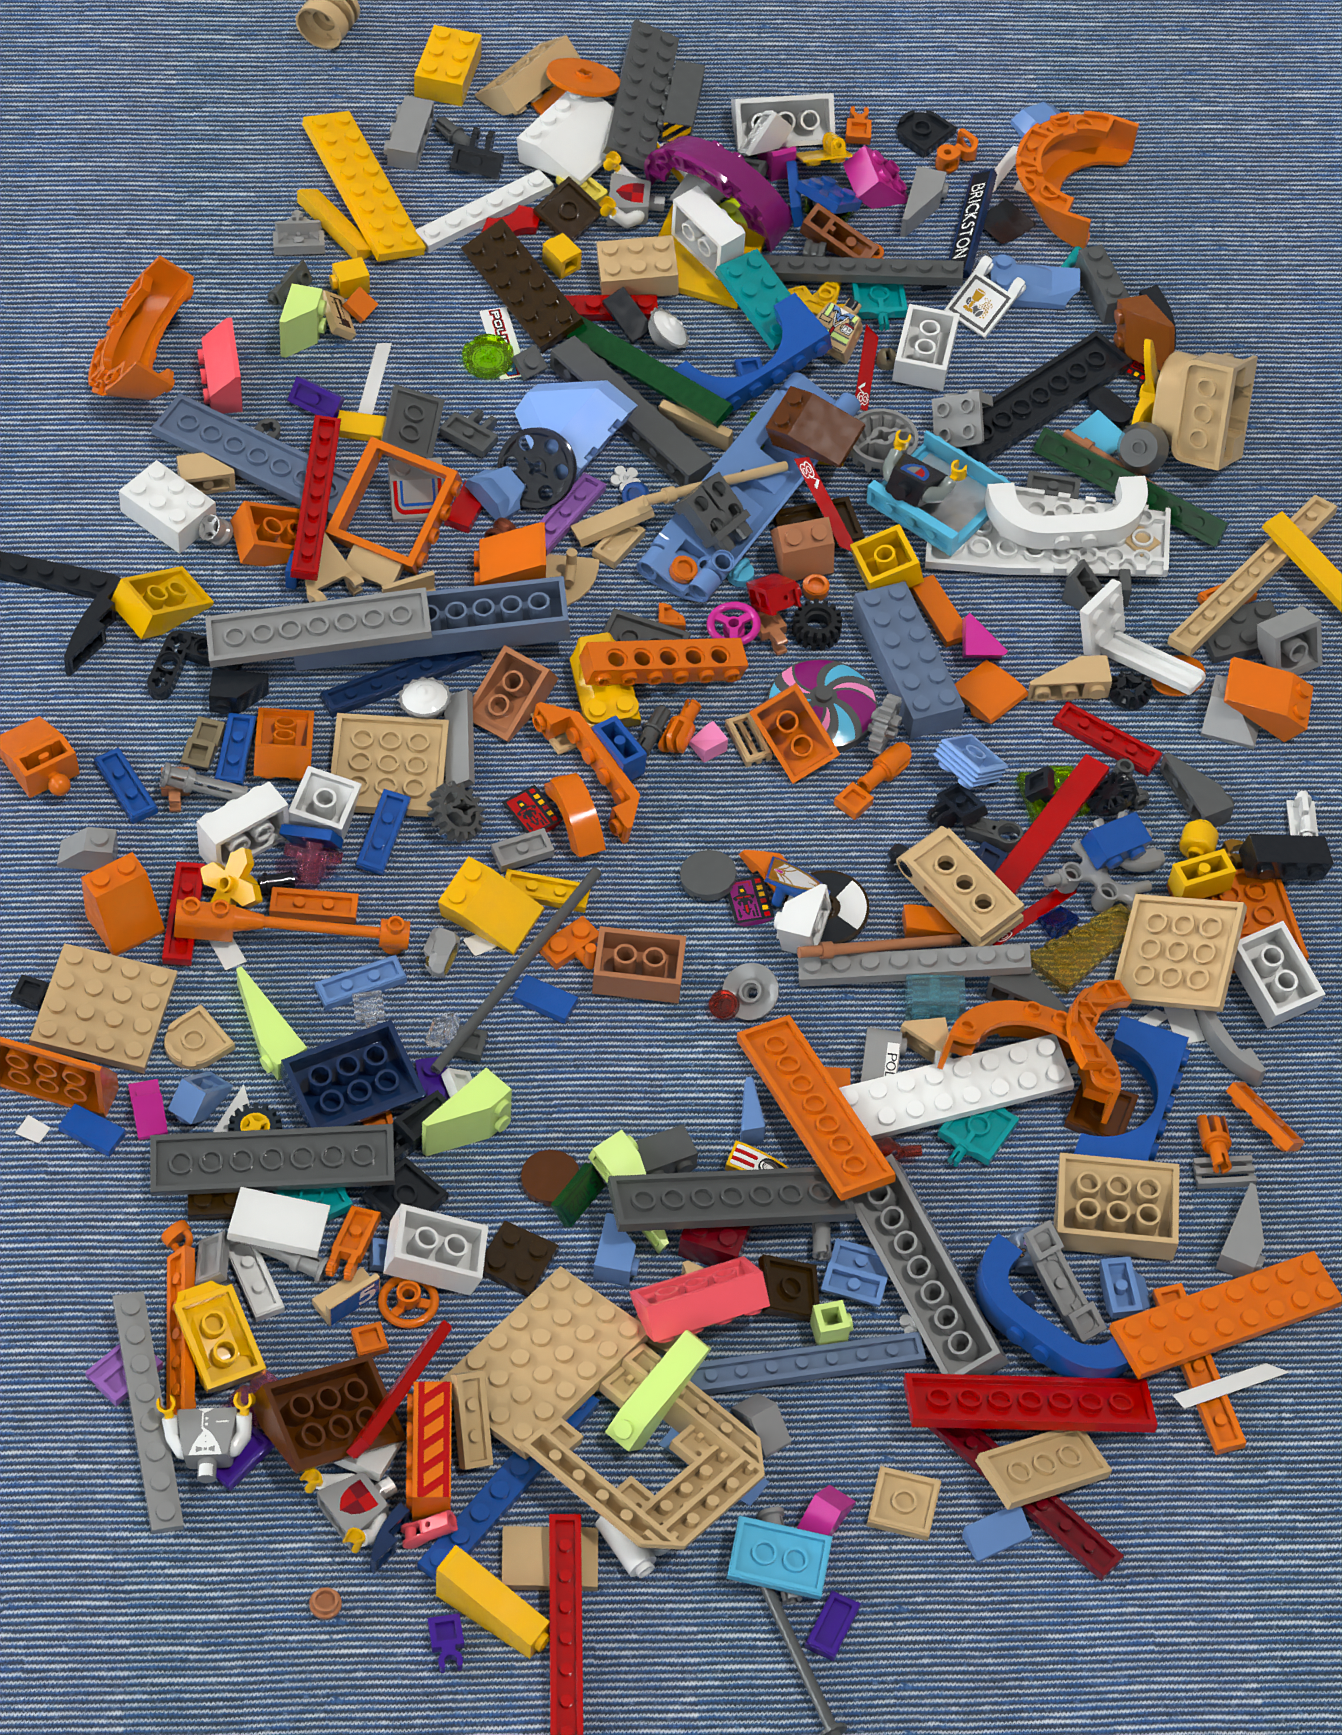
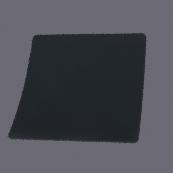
M1005 199L988 210L984 229L997 241L1004 244L1023 235L1036 226V224L1008 199Z

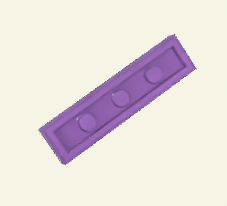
M583 473L574 483L567 496L556 503L541 519L540 522H545L546 556L571 530V525L577 523L606 491L605 483Z

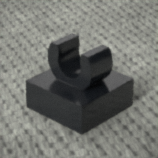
M1045 766L1026 775L1025 798L1031 803L1039 799L1044 803H1048L1054 796L1052 793L1056 789L1054 784L1055 771L1049 766Z

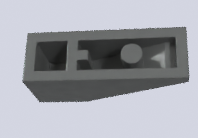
M1169 752L1165 753L1159 771L1193 821L1198 819L1209 821L1214 827L1230 822L1234 801L1229 794H1226L1221 785Z
M1033 971L1032 974L991 976L988 982L985 998L992 1001H1035L1040 1005L1068 1013L1067 1007Z

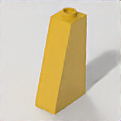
M455 1545L437 1567L436 1596L529 1659L536 1651L541 1652L550 1640V1621L461 1548Z

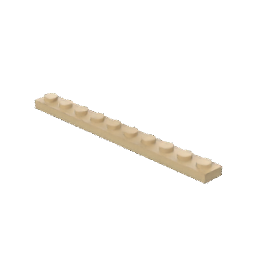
M1314 495L1290 520L1310 540L1336 514L1337 505ZM1270 538L1168 637L1167 645L1191 656L1290 557Z

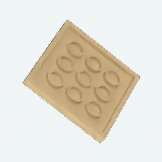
M337 713L331 774L362 784L354 812L375 814L384 789L411 797L406 816L430 817L427 814L432 811V808L427 805V802L432 799L430 793L444 783L449 720Z
M1135 894L1114 980L1121 981L1131 997L1132 1002L1130 1004L1223 1012L1247 906L1244 902Z
M64 943L29 1039L30 1045L145 1074L177 980L178 971Z

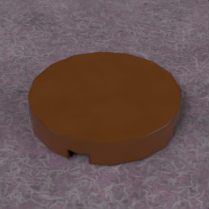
M552 1149L538 1151L530 1156L522 1167L520 1179L522 1189L530 1200L535 1203L538 1201L543 1203V1206L551 1207L552 1202L579 1171V1166L571 1156L562 1151Z

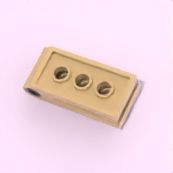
M940 826L896 859L902 874L973 947L991 946L1023 922L1024 916L1021 912L1024 911V904L950 828L947 829Z

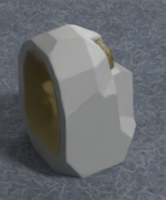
M441 927L434 928L431 931L423 948L426 957L425 967L431 975L445 978L460 947V938L455 932Z

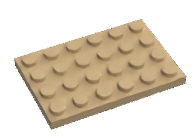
M560 1266L439 1382H451V1374L484 1370L490 1434L526 1460L530 1455L520 1448L526 1439L541 1427L546 1429L559 1417L566 1421L599 1389L601 1382L621 1367L622 1361L627 1355L642 1343L645 1344L650 1338L646 1335L641 1322ZM452 1394V1402H451V1405H452V1406H454V1404H453V1394Z

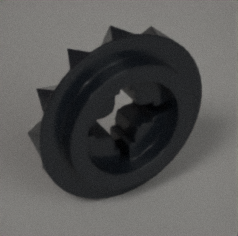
M1121 671L1118 676H1112L1109 697L1116 705L1125 709H1138L1149 702L1152 691L1150 689V682H1146L1143 675L1136 676L1133 671L1129 674ZM1126 684L1130 688H1135L1134 694L1129 689L1125 690Z

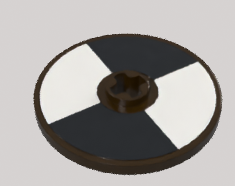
M822 870L810 873L820 882L827 885L828 890L831 892L829 898L832 911L829 913L820 942L832 941L833 944L852 941L863 931L869 918V899L864 888L854 878L842 872ZM786 895L784 904L794 897Z

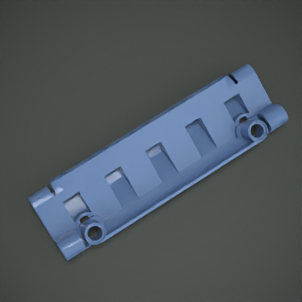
M793 372L779 390L777 389L702 480L704 481L717 472L725 476L782 461L787 462L788 471L730 485V488L741 502L743 509H746L751 515L746 521L753 532L740 542L737 541L732 533H729V537L736 545L730 552L716 550L713 546L706 549L702 543L703 540L697 536L694 527L684 514L679 515L676 512L651 543V547L636 564L638 572L654 585L673 595L696 602L708 601L804 480L794 459L806 456L773 446L765 428L789 387L793 386L814 393L853 417L861 408L859 400L850 393H843L836 401L806 376ZM810 458L813 466H815L818 460ZM678 556H688L697 564V575L688 584L677 583L670 576L669 567Z

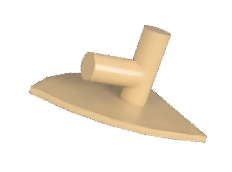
M569 548L566 556L554 554L546 556V578L564 576L567 606L580 600L589 592L596 581L600 559L577 557V550L574 548Z

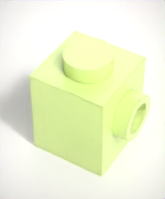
M843 1300L813 1305L810 1325L816 1345L848 1341L849 1333L853 1331V1322L850 1313H846Z

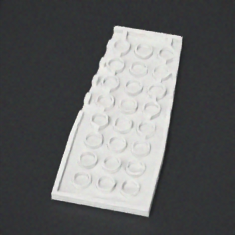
M1015 486L1019 503L1027 511L1041 516L1104 513L1117 506L1116 500H1113L1112 504L1096 502V497L1086 496L1085 500L1071 499V494L1059 492L1057 497L1044 495L1045 490ZM1145 505L1142 519L1138 525L1145 529L1135 530L1132 534V542L1138 547L1146 548L1152 545L1153 538L1155 537L1161 544L1150 552L1143 549L1132 550L1125 544L1126 538L1111 545L1092 548L1078 547L1063 550L1028 548L1004 537L989 519L952 556L947 555L927 542L925 568L1004 575H1069L1079 561L1085 559L1095 576H1118L1119 569H1130L1131 576L1167 577L1169 569L1171 509L1166 507L1165 512L1149 510V505ZM1139 533H1144L1150 537V541L1140 543L1135 539V536Z

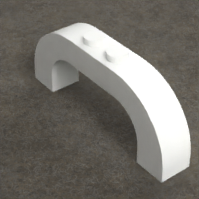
M1145 476L1119 477L1115 490L1117 506L1104 513L1036 515L1027 511L1019 503L1014 483L988 484L984 503L987 515L993 526L1004 537L1016 544L1033 549L1063 550L1078 547L1092 548L1120 542L1136 530L1143 516L1148 497V488Z

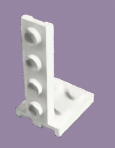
M1112 579L1079 611L1084 656L1107 655V657L1189 696L1206 679L1203 670L1123 633L1126 629L1121 582Z

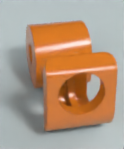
M964 128L959 129L955 146L943 144L938 147L935 162L936 169L950 174L959 168L960 158L964 161H975L979 142L977 137ZM963 136L970 141L971 147L965 143Z

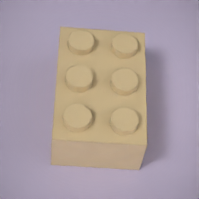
M673 235L596 242L601 295H612L622 287L626 289L629 295H657V297L679 295L678 269Z

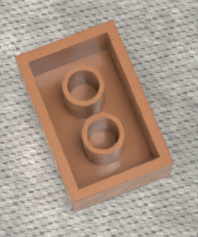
M600 926L592 994L679 1003L686 936Z

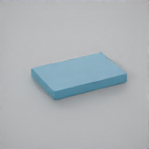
M739 1515L726 1579L820 1600L824 1587L832 1536Z

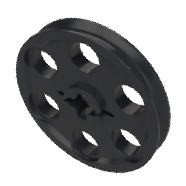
M534 427L518 431L505 442L498 457L497 469L505 467L509 457L513 456L517 459L518 467L513 472L528 487L527 494L520 499V505L529 508H545L555 505L567 496L576 479L577 462L572 447L562 435L548 428ZM526 435L532 437L534 442L533 447L528 451L523 449L521 444L522 438ZM550 439L558 442L559 448L555 454H550L547 451L546 444ZM540 462L539 468L542 470V473H533L535 468L532 463ZM560 464H564L568 468V475L563 480L556 474V469ZM545 485L550 486L553 491V495L548 501L544 500L540 493Z

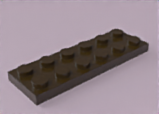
M500 219L461 247L464 255L542 353L584 324L582 317L503 219Z

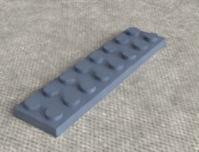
M181 393L177 395L152 426V435L192 454L203 452L233 468L235 475L301 506L308 454ZM335 467L327 519L331 520L352 475Z

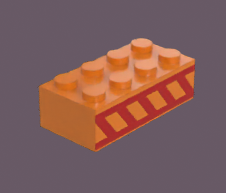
M414 1381V1393H407L406 1507L412 1513V1522L451 1510L452 1382Z

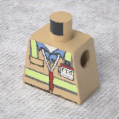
M849 298L843 308L830 302L816 316L830 333L832 348L826 354L844 364L848 363L863 330L862 321L857 316L862 306L853 298Z

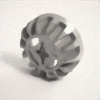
M878 408L864 411L855 417L865 423L866 427L849 453V456L853 458V463L856 466L860 467L865 464L866 472L871 473L874 468L879 469L880 475H883L882 466L890 449L894 448L893 442L898 430H901L900 440H907L909 434H911L909 447L901 452L912 455L917 450L919 440L917 428L905 415L894 410Z

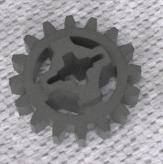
M455 781L447 784L443 783L430 793L432 799L427 802V805L432 808V811L427 814L435 819L431 825L433 827H440V836L446 833L448 841L456 838L458 843L475 837L483 829L480 824L485 822V818L480 816V813L485 810L477 804L481 800L480 797L474 798L472 796V788L466 791L463 782L456 785Z

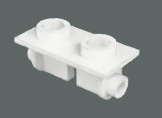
M1300 791L1294 800L1286 801L1290 835L1318 836L1315 803L1312 801L1311 796L1308 795V792Z

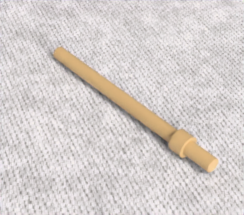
M786 461L725 475L723 478L730 486L788 471V464ZM703 481L677 488L674 486L662 488L660 492L644 495L643 502L645 506L661 502L665 504L676 502L678 498L685 497Z

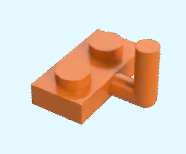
M581 916L554 934L539 953L555 970H558L574 958H577L587 969H593L597 951L595 944L598 943L599 931L584 916Z

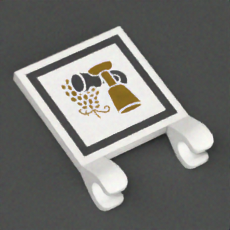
M986 255L982 257L974 272L944 309V311L959 313V322L984 339L987 338L1014 301L1026 290L1025 281L1019 277L1013 281L1008 292L986 278L985 276L994 266L993 260Z

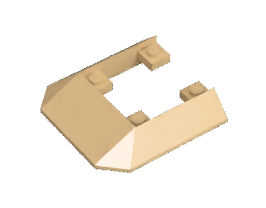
M642 1343L623 1359L621 1367L601 1382L599 1391L621 1409L660 1362L662 1357ZM691 1381L688 1382L663 1418L667 1424L680 1433L671 1441L669 1449L689 1466L656 1495L651 1493L632 1476L627 1478L617 1488L610 1484L572 1452L582 1443L584 1436L561 1417L546 1429L544 1427L538 1429L520 1446V1448L639 1548L684 1550L765 1476L760 1437Z

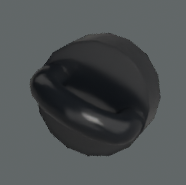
M894 844L888 851V856L891 859L887 865L888 871L893 872L899 869L896 859L909 850L902 844Z

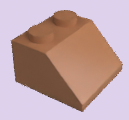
M829 517L778 526L770 531L779 575L797 581L805 579L811 574L827 575L834 573L835 543Z

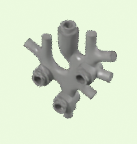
M1124 811L1119 812L1117 819L1128 815V813ZM1102 818L1093 822L1094 828L1105 824ZM1149 828L1146 829L1152 838L1151 830ZM1079 839L1072 844L1071 848L1082 858V862L1080 864L1067 862L1061 869H1056L1054 874L1043 876V883L1046 887L1056 885L1057 890L1064 894L1074 892L1080 882L1092 883L1096 890L1091 897L1092 907L1098 912L1109 911L1115 901L1124 902L1132 908L1135 894L1152 890V884L1149 880L1131 884H1119L1108 875V867L1097 871ZM1155 847L1145 849L1146 853L1136 860L1127 858L1119 866L1132 872L1157 870L1164 865L1165 856L1161 849H1156Z

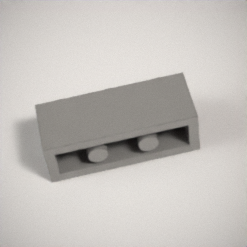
M405 95L402 105L397 106L396 123H391L389 133L391 138L385 141L383 153L387 155V166L417 171L434 120V101Z

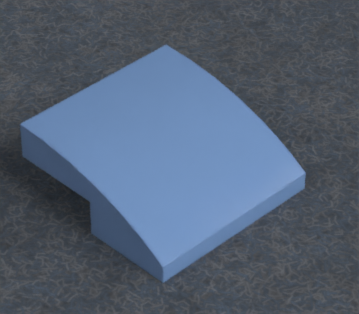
M836 1238L821 1291L880 1307L889 1275L875 1249Z

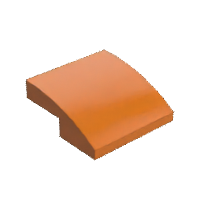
M987 660L955 683L963 703L970 707L971 715L989 724L995 722L1029 695L1028 690L1014 677Z

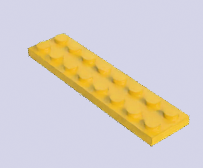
M350 111L303 117L302 126L377 262L424 255L426 247L422 239L417 234L413 223Z

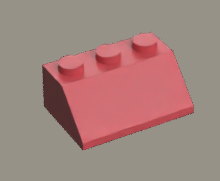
M231 317L223 320L201 338L202 349H197L199 365H204V369H200L201 384H207V388L203 389L204 404H209L210 408L222 414L243 412L241 376Z

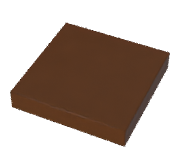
M1081 1081L1066 1118L1064 1128L1093 1136L1106 1137L1124 1134L1139 1095L1121 1089L1108 1122L1104 1124L1101 1123L1105 1104L1083 1097Z

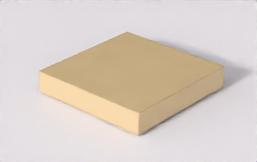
M880 1466L866 1526L928 1541L941 1480Z

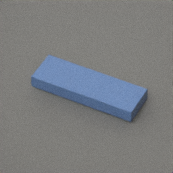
M393 955L315 982L314 985L325 1011L407 983V976L397 956Z

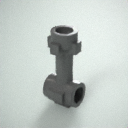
M1124 758L1116 762L1113 772L1115 775H1118L1119 772H1124L1131 778L1135 768L1132 761ZM1136 784L1138 792L1132 805L1135 809H1142L1150 802L1147 790L1139 788Z

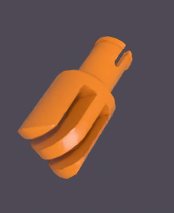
M689 699L685 700L680 714L670 719L658 743V749L661 752L669 753L670 751L671 753L680 752L684 754L696 730L693 722L702 708L698 701L691 699V702Z
M898 742L887 748L873 760V768L857 780L858 786L870 793L883 780L891 782L909 765L912 757L909 745L904 742Z
M1206 1114L1199 1115L1196 1120L1204 1152L1211 1156L1213 1171L1219 1173V1165L1221 1174L1227 1173L1232 1168L1228 1154L1232 1141L1226 1117L1221 1116L1219 1118L1218 1115H1210L1207 1119Z

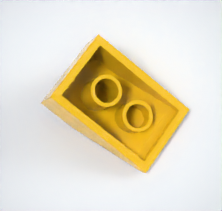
M183 566L121 578L111 599L115 603V610L140 639L163 635L214 604V601Z
M469 856L438 900L441 916L512 955H515L545 910L542 905L495 870Z

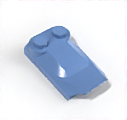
M998 255L992 259L994 266L989 272V280L1007 292L1017 277L1025 281L1026 290L1010 307L1065 310L1068 301L1074 294L1080 291V268L1016 263L1009 255Z

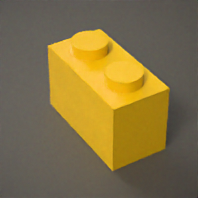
M1221 849L1173 864L1168 885L1175 897L1203 899L1231 890L1236 869L1225 849Z

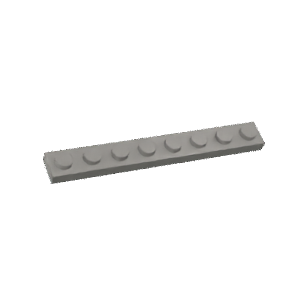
M1030 943L834 955V958L831 959L798 957L800 987L1032 974Z
M144 1291L114 1295L112 1302L151 1534L183 1530L184 1523L170 1446L166 1442L162 1423L164 1413L160 1412L156 1407V1401L160 1397L161 1406L164 1408Z

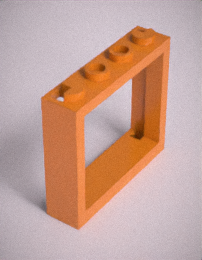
M370 437L325 533L333 542L352 549L353 545L398 562L403 565V570L417 575L423 564L428 561L429 555L427 553L431 545H435L439 538V528L443 520L446 521L451 513L450 505L454 497H458L460 494L459 489L463 483L456 470ZM383 454L445 479L408 557L346 532Z

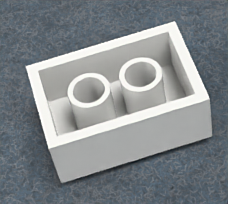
M698 186L673 199L671 234L719 281L720 279L715 274L716 267L744 255L746 235L743 227L736 224L729 217L728 213L720 208L712 200L711 196L708 193H704Z
M909 304L895 359L892 381L943 391L960 314Z
M157 460L119 490L121 512L179 554L200 537L198 528L201 520L209 514L216 515V502Z
M268 781L261 786L252 788L247 794L238 799L228 801L218 810L206 813L196 821L200 856L207 864L216 862L226 867L230 853L240 848L250 849L252 856L255 857L284 841L285 838L279 832L281 824H289L288 803Z
M1284 921L1239 940L1233 969L1268 1029L1318 1007L1325 996V992Z
M401 1204L390 1221L383 1274L471 1296L483 1277L488 1226Z

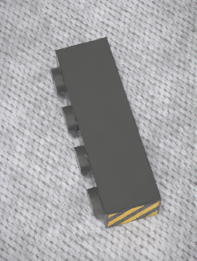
M676 60L674 70H669L668 81L670 85L666 84L664 97L667 99L662 101L661 113L663 115H659L657 126L661 130L660 141L670 142L677 137L692 136L703 86L705 65Z

